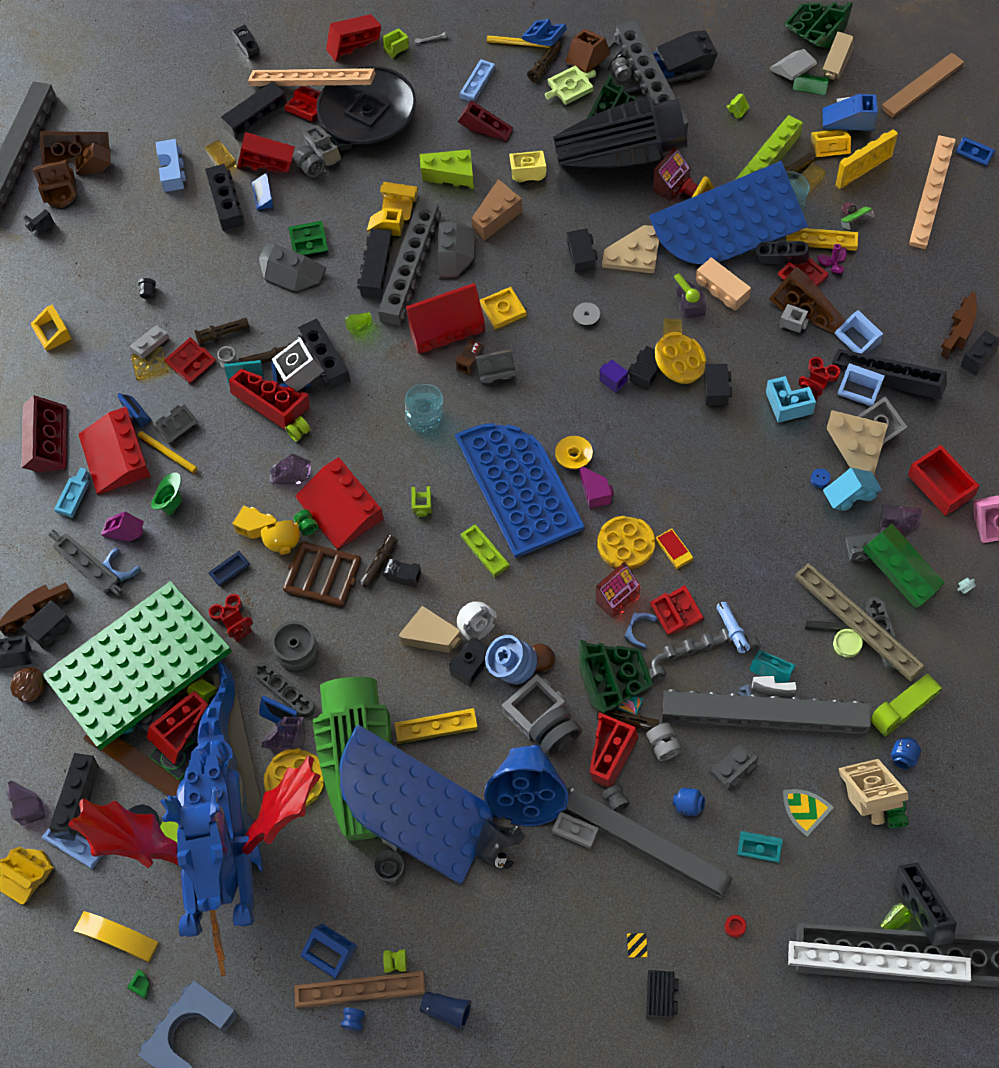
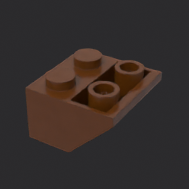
M583 29L572 38L565 61L566 64L572 67L576 65L579 70L585 73L593 70L594 67L611 54L606 38Z

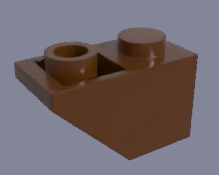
M92 143L88 148H85L80 157L76 158L74 163L76 166L75 174L103 172L111 164V150Z

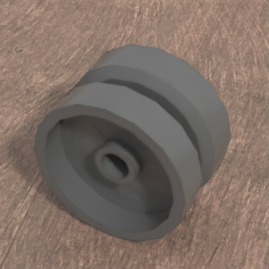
M296 620L287 621L274 631L271 645L282 667L291 671H301L310 667L315 662L318 655V644L313 631L307 624Z
M563 706L557 707L543 715L531 727L529 732L536 743H541L540 747L548 757L556 756L565 751L582 733V728L576 721L571 720V714Z

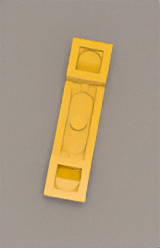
M83 911L74 929V932L123 950L146 962H150L159 942L137 931Z

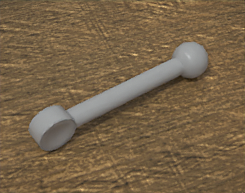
M444 32L442 35L429 38H416L415 44L420 45L422 42L440 38L446 39L448 34Z

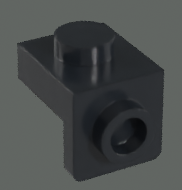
M46 209L34 219L27 215L24 216L26 228L30 232L34 231L39 236L54 224L50 212Z

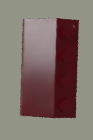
M35 395L23 404L21 468L38 473L64 470L66 468L67 405Z

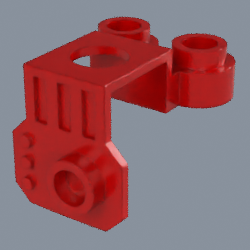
M813 357L809 360L808 369L811 372L810 377L802 376L798 382L801 389L810 387L815 401L822 395L827 382L836 381L840 375V368L838 366L829 365L824 367V362L819 357Z
M230 594L226 597V605L224 607L215 604L209 608L208 612L213 621H223L228 629L227 634L229 638H234L237 642L253 632L251 629L253 621L251 617L243 618L239 609L242 606V601L239 595ZM234 602H237V603H238V604L235 605V606H231L232 603H234Z

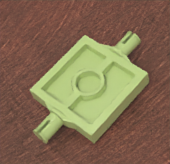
M575 65L548 79V85L552 90L545 93V97L549 100L557 96L566 105L593 91V85L589 82V79L596 76V72L593 69L588 73H584Z

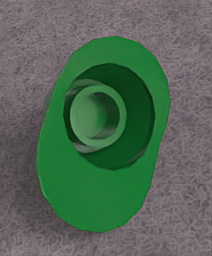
M170 473L160 482L151 502V507L154 510L160 509L168 515H172L181 504L182 496L179 492L181 476L178 473Z

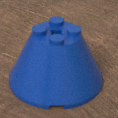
M524 746L510 750L507 758L487 782L484 790V800L490 812L499 819L503 817L511 820L510 824L519 826H537L558 818V814L563 809H566L568 789L540 746Z

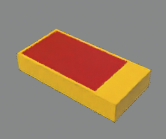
M672 528L656 537V542L676 569L693 561V556Z

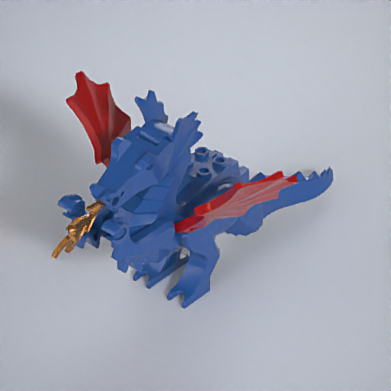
M219 661L218 692L201 718L198 730V746H196L194 751H191L189 767L186 768L185 777L178 786L177 796L169 795L167 796L168 800H160L166 810L162 821L178 823L177 842L164 835L155 815L134 814L117 801L100 806L84 798L79 803L80 815L73 818L68 825L86 838L91 848V854L94 857L101 855L129 857L139 861L147 868L152 866V859H162L182 868L181 883L186 914L180 918L179 935L180 937L200 935L202 933L200 920L203 917L202 911H210L215 953H217L222 977L226 976L223 961L225 956L215 910L223 904L232 903L239 886L240 904H236L233 911L234 926L253 925L255 918L252 910L255 904L251 862L258 866L260 872L263 871L260 842L264 839L265 843L271 844L279 831L290 821L305 816L308 795L321 776L312 770L314 758L309 755L299 768L293 769L288 767L279 785L264 793L258 818L254 822L253 817L247 813L244 782L241 774L237 771L238 760L229 744L228 721L235 698V682L227 665L223 661Z

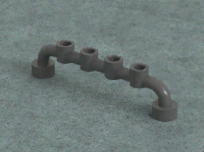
M722 629L719 632L720 636L714 638L711 633L701 636V642L694 643L693 639H687L682 642L683 647L677 649L672 644L663 648L664 653L656 655L652 660V669L649 670L652 681H659L666 677L664 667L659 666L662 661H673L678 656L685 654L693 655L698 650H710L718 644L732 643L733 641L729 637L728 629ZM744 631L745 638L750 645V649L746 650V652L753 653L759 650L761 644L758 638H753L751 634Z

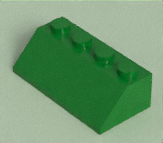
M890 524L862 548L914 608L921 606L945 583L893 524Z

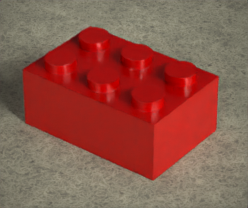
M942 445L912 463L908 472L909 478L945 516L974 498L980 486Z

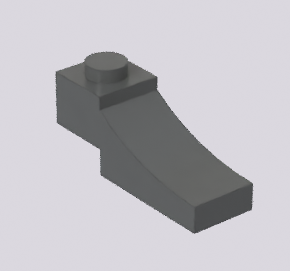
M318 125L303 131L305 139L311 144L317 155L324 160L326 166L334 165L337 161L341 160L338 148L331 142L329 135Z

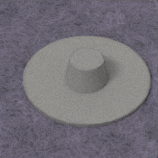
M581 303L574 309L573 316L579 324L592 325L600 318V310L595 304Z

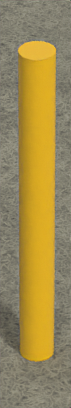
M487 35V42L550 48V46L533 44L520 38Z
M143 431L138 433L137 436L190 472L195 473L198 468L157 440Z

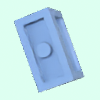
M859 310L853 313L834 333L853 352L867 354L880 345L883 333ZM854 327L869 342L860 349L844 332Z
M849 363L837 395L871 407L874 405L881 389L884 375ZM847 381L874 389L872 399L844 390Z

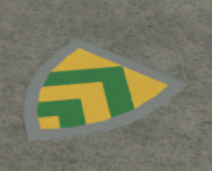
M798 789L783 790L784 805L790 820L807 837L834 808L826 800L809 791Z

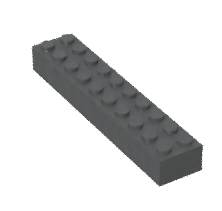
M799 923L796 929V942L971 958V981L960 982L796 966V973L999 988V937L955 934L954 942L932 946L926 934L920 931Z

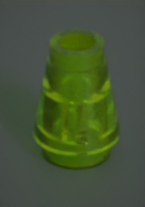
M369 312L350 314L344 318L345 326L348 331L355 332L372 322L371 314Z
M902 903L894 904L879 925L882 929L896 930L908 923L912 914Z

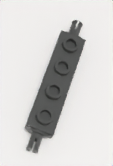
M55 530L49 533V537L55 541L54 549L102 592L106 594L111 590L116 596H121L120 593L122 594L123 590L117 586L119 582L118 577L67 533L62 536Z

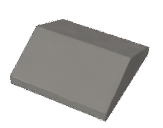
M805 49L794 51L771 66L770 71L793 80L815 66L817 61Z

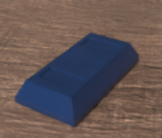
M238 551L209 571L208 574L218 586H221L248 567L250 563Z

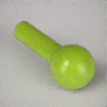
M680 273L676 274L674 278L686 292L687 301L690 303L698 302L700 299L699 291L692 289Z

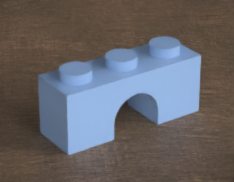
M176 139L156 142L157 156L161 166L168 165L159 168L160 181L164 192L184 189L183 181H186L185 172L182 171L184 162L183 158H180V155H183L181 145H177Z

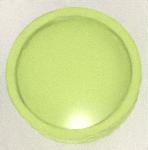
M852 629L839 631L833 642L835 651L845 658L858 655L863 644L862 638Z

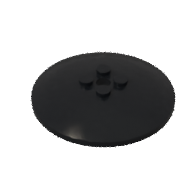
M363 66L353 68L374 69L375 76L371 85H326L323 88L317 101L319 122L328 134L346 143L372 144L391 138L407 126L416 108V96L411 83L402 74L386 67Z

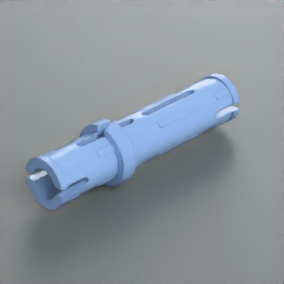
M721 602L724 609L718 604L717 611L720 613L729 631V637L734 641L738 652L745 653L743 646H745L747 651L750 649V645L745 638V632L739 627L729 604Z

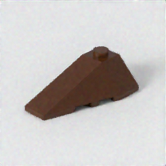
M40 131L42 165L67 160V163L75 161L77 157L83 154L85 148H88L92 143L109 149L108 132Z
M798 267L786 277L769 298L782 311L785 310L787 304L808 311L807 319L813 322L815 326L833 334L846 321L811 278Z

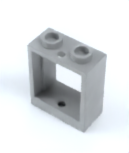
M537 674L501 705L502 713L529 740L532 739L529 734L531 727L542 716L531 724L514 707L520 700L538 686L555 703L543 715L557 707H565L563 695L559 691L555 692L548 680L544 677L541 679Z

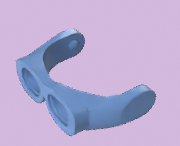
M114 548L102 564L118 577L119 582L132 578L140 572L141 568L139 566H136L129 572L113 570L111 561L120 552L118 548Z
M634 612L624 639H627L636 647L645 650L647 645L634 638L632 626L641 619L656 622L658 617L649 613Z

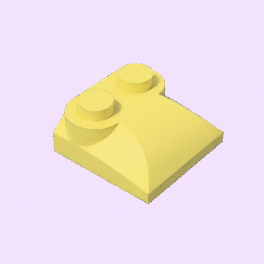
M543 151L509 154L512 179L516 182L522 183L527 180L540 181L546 176V163Z

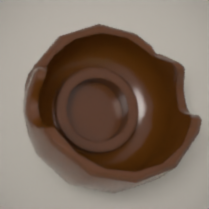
M542 643L532 645L537 654V665L534 672L545 673L549 671L555 663L554 652L549 646Z

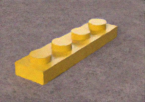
M805 228L786 236V241H804L808 247L833 249L835 244H840L841 249L845 247L846 250L857 251L858 232Z
M474 708L394 723L398 744L478 730Z

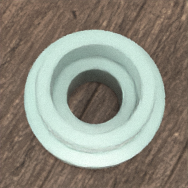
M967 577L959 582L958 592L961 591L962 594H965L976 587L975 579L970 580Z

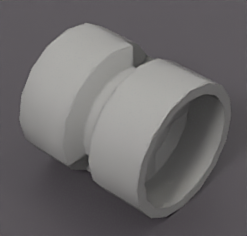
M670 723L660 724L647 732L646 736L650 744L655 746L654 752L659 761L669 760L681 753L682 747L678 739L674 738L675 732Z

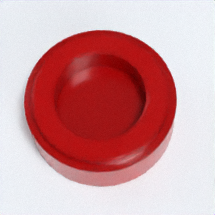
M731 915L727 918L724 928L727 935L732 938H739L744 935L747 925L741 916Z

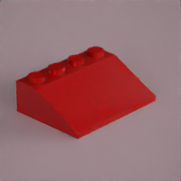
M475 283L406 306L411 338L418 354L429 352L431 349L446 346L448 343L460 341L471 335H477L486 331Z
M127 407L108 412L78 434L97 495L151 476Z
M339 457L322 467L295 496L304 509L310 510L313 516L312 519L316 520L319 528L336 550L341 549L384 520L381 507Z

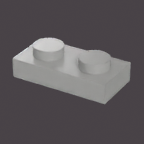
M155 325L129 347L133 353L143 359L165 342L169 336L167 332Z
M560 812L552 829V833L591 849L599 831L598 827Z

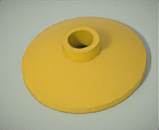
M580 436L563 438L555 449L557 461L568 469H580V467L586 466L593 455L591 444Z

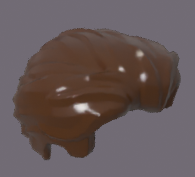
M33 667L18 670L13 675L10 683L12 695L22 702H31L38 699L44 690L45 679L42 672Z

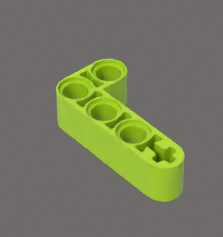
M927 673L892 702H884L874 711L870 722L885 737L934 699L943 688Z

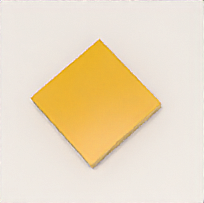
M512 287L480 299L481 307L495 330L527 316L526 310Z

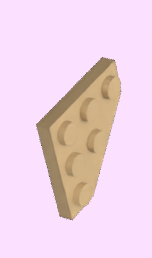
M643 225L604 249L602 268L654 273L659 239L653 226Z
M832 410L827 430L849 467L871 471L873 475L875 474L888 424Z

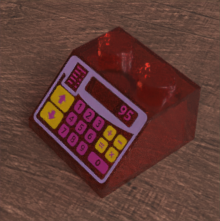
M676 147L654 169L653 192L669 201L680 193L684 183L691 178V167Z
M625 562L596 585V604L611 618L616 614L620 615L626 609V605L630 602H635L640 596V584Z

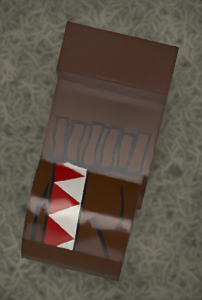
M469 340L461 355H458L455 360L456 371L471 376L477 366L475 356L483 354L484 345Z

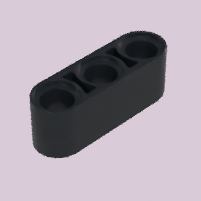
M804 241L761 242L756 247L758 261L762 264H788L789 262L792 264H802L809 259L808 245Z

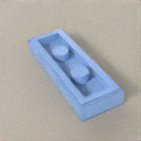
M480 59L461 90L459 97L475 102L494 72L495 64Z
M48 828L42 836L43 840L91 869H94L103 856H92L88 841L78 834L75 841L54 838Z

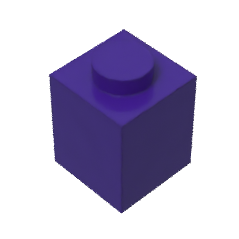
M611 359L607 364L605 363L601 366L599 381L615 393L628 382V371Z

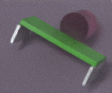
M846 202L842 205V211L850 214L841 219L842 227L851 230L849 222L864 214L874 217L873 210L865 206L857 211V207L854 204Z

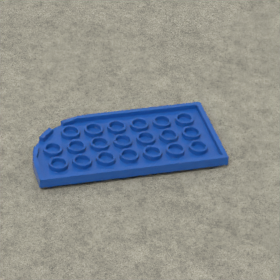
M782 161L649 215L654 231L664 248L684 262L703 265L711 257L718 263L727 261L756 249L761 242H773L808 227Z
M495 423L478 425L455 434V439L514 558L585 530V526L546 451L533 435H529L521 431V428L507 424V426L495 425Z
M357 725L345 746L339 767L341 793L352 812L351 814L370 832L461 884L476 855V844L486 819L492 821L495 815L490 812L485 801L364 727Z

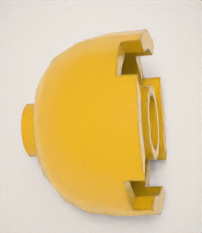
M293 520L275 522L276 526L270 529L265 526L260 533L264 545L270 551L279 552L281 555L290 553L291 549L298 544L300 530L298 523L294 524Z

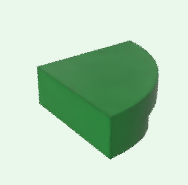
M138 969L128 984L127 989L147 999L150 989L149 980L145 973Z

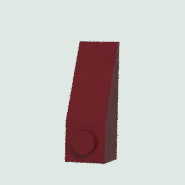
M472 100L463 109L457 121L473 132L507 141L513 129L512 126Z

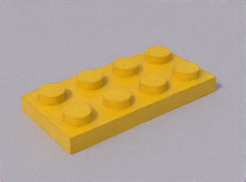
M894 129L884 133L877 140L869 142L861 150L855 151L853 155L842 159L839 163L835 185L841 189L892 157L898 133Z

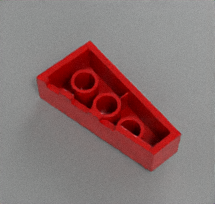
M240 369L229 379L231 394L284 430H286V426L293 424L295 419L310 408L309 395L307 393H298L294 388L288 386L285 388L278 385V382L264 380L262 376Z

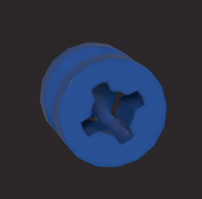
M344 1008L343 1014L345 1017L341 1021L340 1027L362 1031L363 1025L361 1020L364 1018L365 1012L355 1008Z

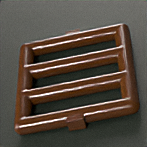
M302 542L294 561H291L288 569L290 571L284 583L283 591L343 607L351 587L355 585V575L359 568L361 557ZM308 550L315 552L316 555L302 589L293 587L292 584L304 554ZM323 556L334 557L321 593L310 591ZM341 560L350 561L352 564L339 598L328 596Z

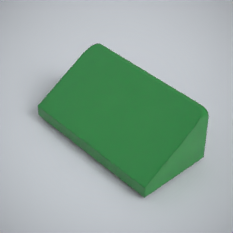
M801 74L794 79L793 89L825 95L829 78Z

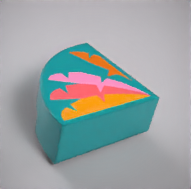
M632 697L618 705L617 710L637 715L644 698Z

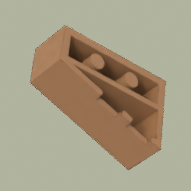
M498 179L472 217V227L475 229V233L484 241L522 212V198Z

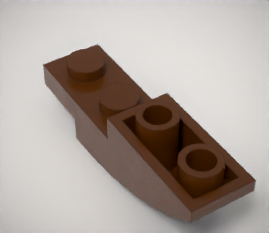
M973 291L969 297H964L960 304L961 309H956L951 318L954 320L949 334L951 336L949 339L945 338L941 345L943 349L941 356L946 359L949 358L955 347L963 350L972 331L977 311L976 293Z
M65 582L49 590L45 584L28 593L17 601L0 619V631L3 635L16 632L17 629L22 628L51 600L55 604L68 601L74 597L70 587Z

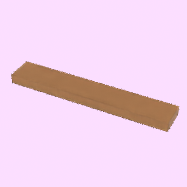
M950 53L883 103L881 109L894 118L964 65V61L955 54Z
M424 971L294 985L296 1009L424 995L426 993Z

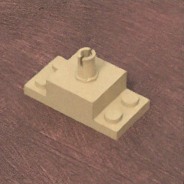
M879 759L839 768L840 777L847 785L849 800L862 816L871 814V821L875 825L885 823L883 811L903 807V801L909 800L908 792Z

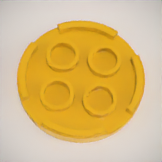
M671 332L664 335L658 341L655 348L656 362L660 370L671 380L677 383L689 384L695 382L703 375L705 363L707 362L702 347L694 338L690 339L682 335L681 332Z
M618 516L607 521L602 526L597 539V547L602 559L610 566L621 570L627 566L629 570L643 566L650 560L655 549V536L651 527L640 518Z
M299 748L280 752L272 758L264 773L265 790L270 791L276 788L287 768H299L309 755L314 758L312 770L321 776L308 795L306 806L310 805L320 796L325 785L318 757Z

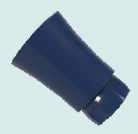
M428 991L424 993L420 1005V1012L450 1024L461 1031L466 1026L471 1011V1000L458 999L439 993L434 994Z

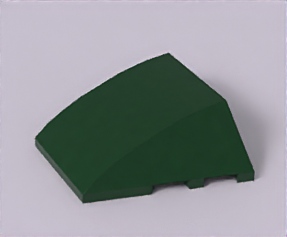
M837 2L824 6H822V3H802L787 19L784 26L800 38L829 49L834 42L837 32L843 33L846 29L853 3L847 2V5H837Z
M609 74L587 118L637 99L624 91V87L622 85L619 86Z
M584 640L579 641V669L591 704L603 714L653 686L641 649L624 646L610 647L604 646V643L591 644L586 643Z

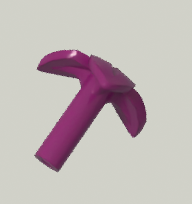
M835 244L831 258L828 255L822 254L818 255L817 259L825 267L832 265V272L843 273L844 267L838 263L845 261L847 250L845 247L841 249L840 244Z

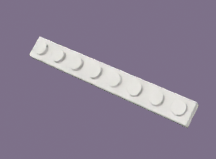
M789 941L788 965L960 982L971 981V958Z

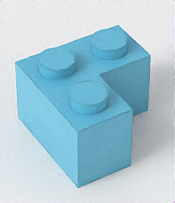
M786 376L768 380L766 394L778 423L814 413L816 401L810 387L791 391Z
M850 468L823 491L833 509L845 511L850 509L857 500L871 501L875 499L882 489L871 471Z

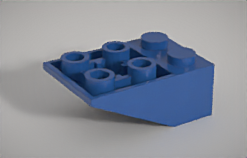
M857 94L822 108L823 128L829 130L875 131L878 114L876 95Z

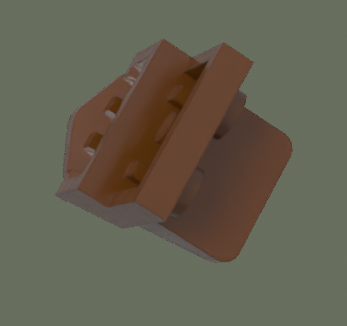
M67 160L33 168L39 184L38 190L44 203L63 209L74 201L77 196L74 171L72 168H69Z

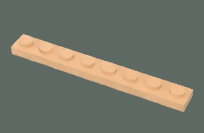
M374 69L253 70L248 83L250 86H266L271 82H274L277 86L371 85L375 71Z
M938 136L908 246L926 250L953 151L954 138Z

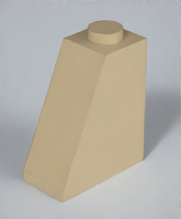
M837 32L823 67V75L826 78L832 80L840 78L854 50V36Z
M423 606L398 635L400 643L404 646L450 653L453 648L456 649L462 641L459 629Z

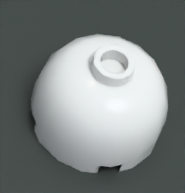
M473 601L460 610L457 617V626L466 639L470 640L473 637L482 640L494 628L493 620L497 618V615L485 603Z

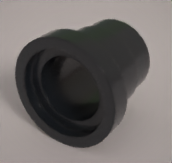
M150 278L139 279V296L144 299L153 298L156 281Z

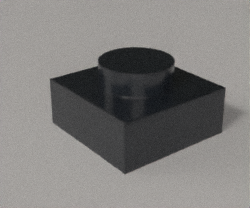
M332 136L330 137L331 142L338 148V151L352 149L351 143L340 141Z

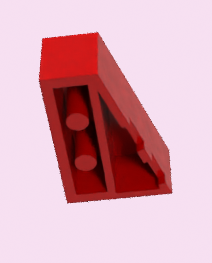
M372 14L330 23L326 51L336 62L340 60V56L346 53L348 55L352 54V50L359 46L363 48L378 40L381 24Z
M245 132L237 168L242 169V166L252 167V170H257L258 167L267 168L268 171L289 172L295 146Z
M193 691L149 726L147 739L175 765L200 725L208 703Z
M599 713L590 775L594 783L610 788L614 786L639 737L636 727Z

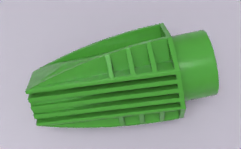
M346 677L330 680L320 685L322 714L318 718L312 719L324 783L344 837L348 841L372 839L377 837V835L364 828L353 817L351 810L343 799L340 789L339 767L345 746L357 725L364 727L392 744L390 713L386 705H379L376 679L370 677Z

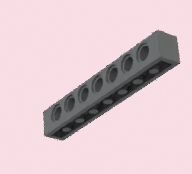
M635 19L617 25L616 33L614 34L617 43H620L622 54L626 55L628 65L633 69L636 81L640 82L642 93L646 94L647 97L651 96L653 104L676 99ZM682 111L685 131L687 133L689 122Z
M418 200L378 310L380 322L401 325L402 320L406 318V306L411 304L412 291L416 290L417 277H420L422 272L421 265L426 261L427 248L430 249L431 237L435 235L436 223L441 218L438 203Z

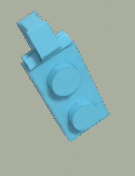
M80 467L76 477L69 478L54 508L56 513L74 517L89 484L88 478L90 473H88L87 469Z

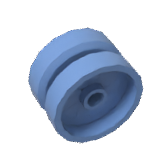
M503 635L496 638L487 649L485 656L486 667L491 674L509 684L518 685L526 682L533 675L537 665V654L532 646L515 636Z

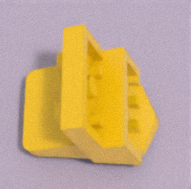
M383 182L380 188V193L383 197L382 209L403 210L404 220H410L413 204L417 200L418 187Z
M22 847L11 849L6 858L0 859V892L20 904L27 903L38 886L44 883L54 869L45 852L42 850L24 849Z

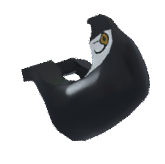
M486 819L476 844L475 853L482 861L493 867L508 869L514 862L509 861L505 853L499 852L505 847L519 845L525 838V834L516 825L509 828L499 826Z

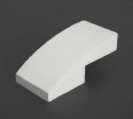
M774 676L754 677L752 689L771 696L794 697L796 684L795 682L775 683Z

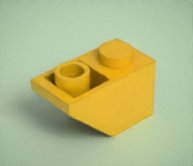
M384 208L370 217L367 233H370L371 229L390 230L393 236H401L404 226L403 210Z
M243 506L232 524L236 533L250 539L261 537L260 532L265 526L268 529L275 527L277 519L270 514L260 513L254 507Z

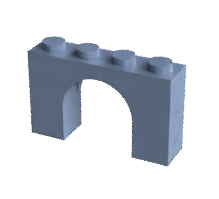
M193 980L191 984H188L183 989L182 997L179 1001L171 1005L164 1021H160L156 1025L155 1033L152 1037L140 1047L141 1052L138 1055L154 1068H194L179 1057L174 1050L173 1035L178 1025L188 1018L202 1017L225 1033L238 1013Z

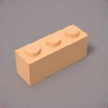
M712 257L697 269V283L709 290L713 296L722 300L727 307H731L736 311L750 298L751 287Z

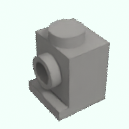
M787 304L781 316L779 328L783 329L784 327L800 333L802 329L807 328L809 319H807L808 311Z

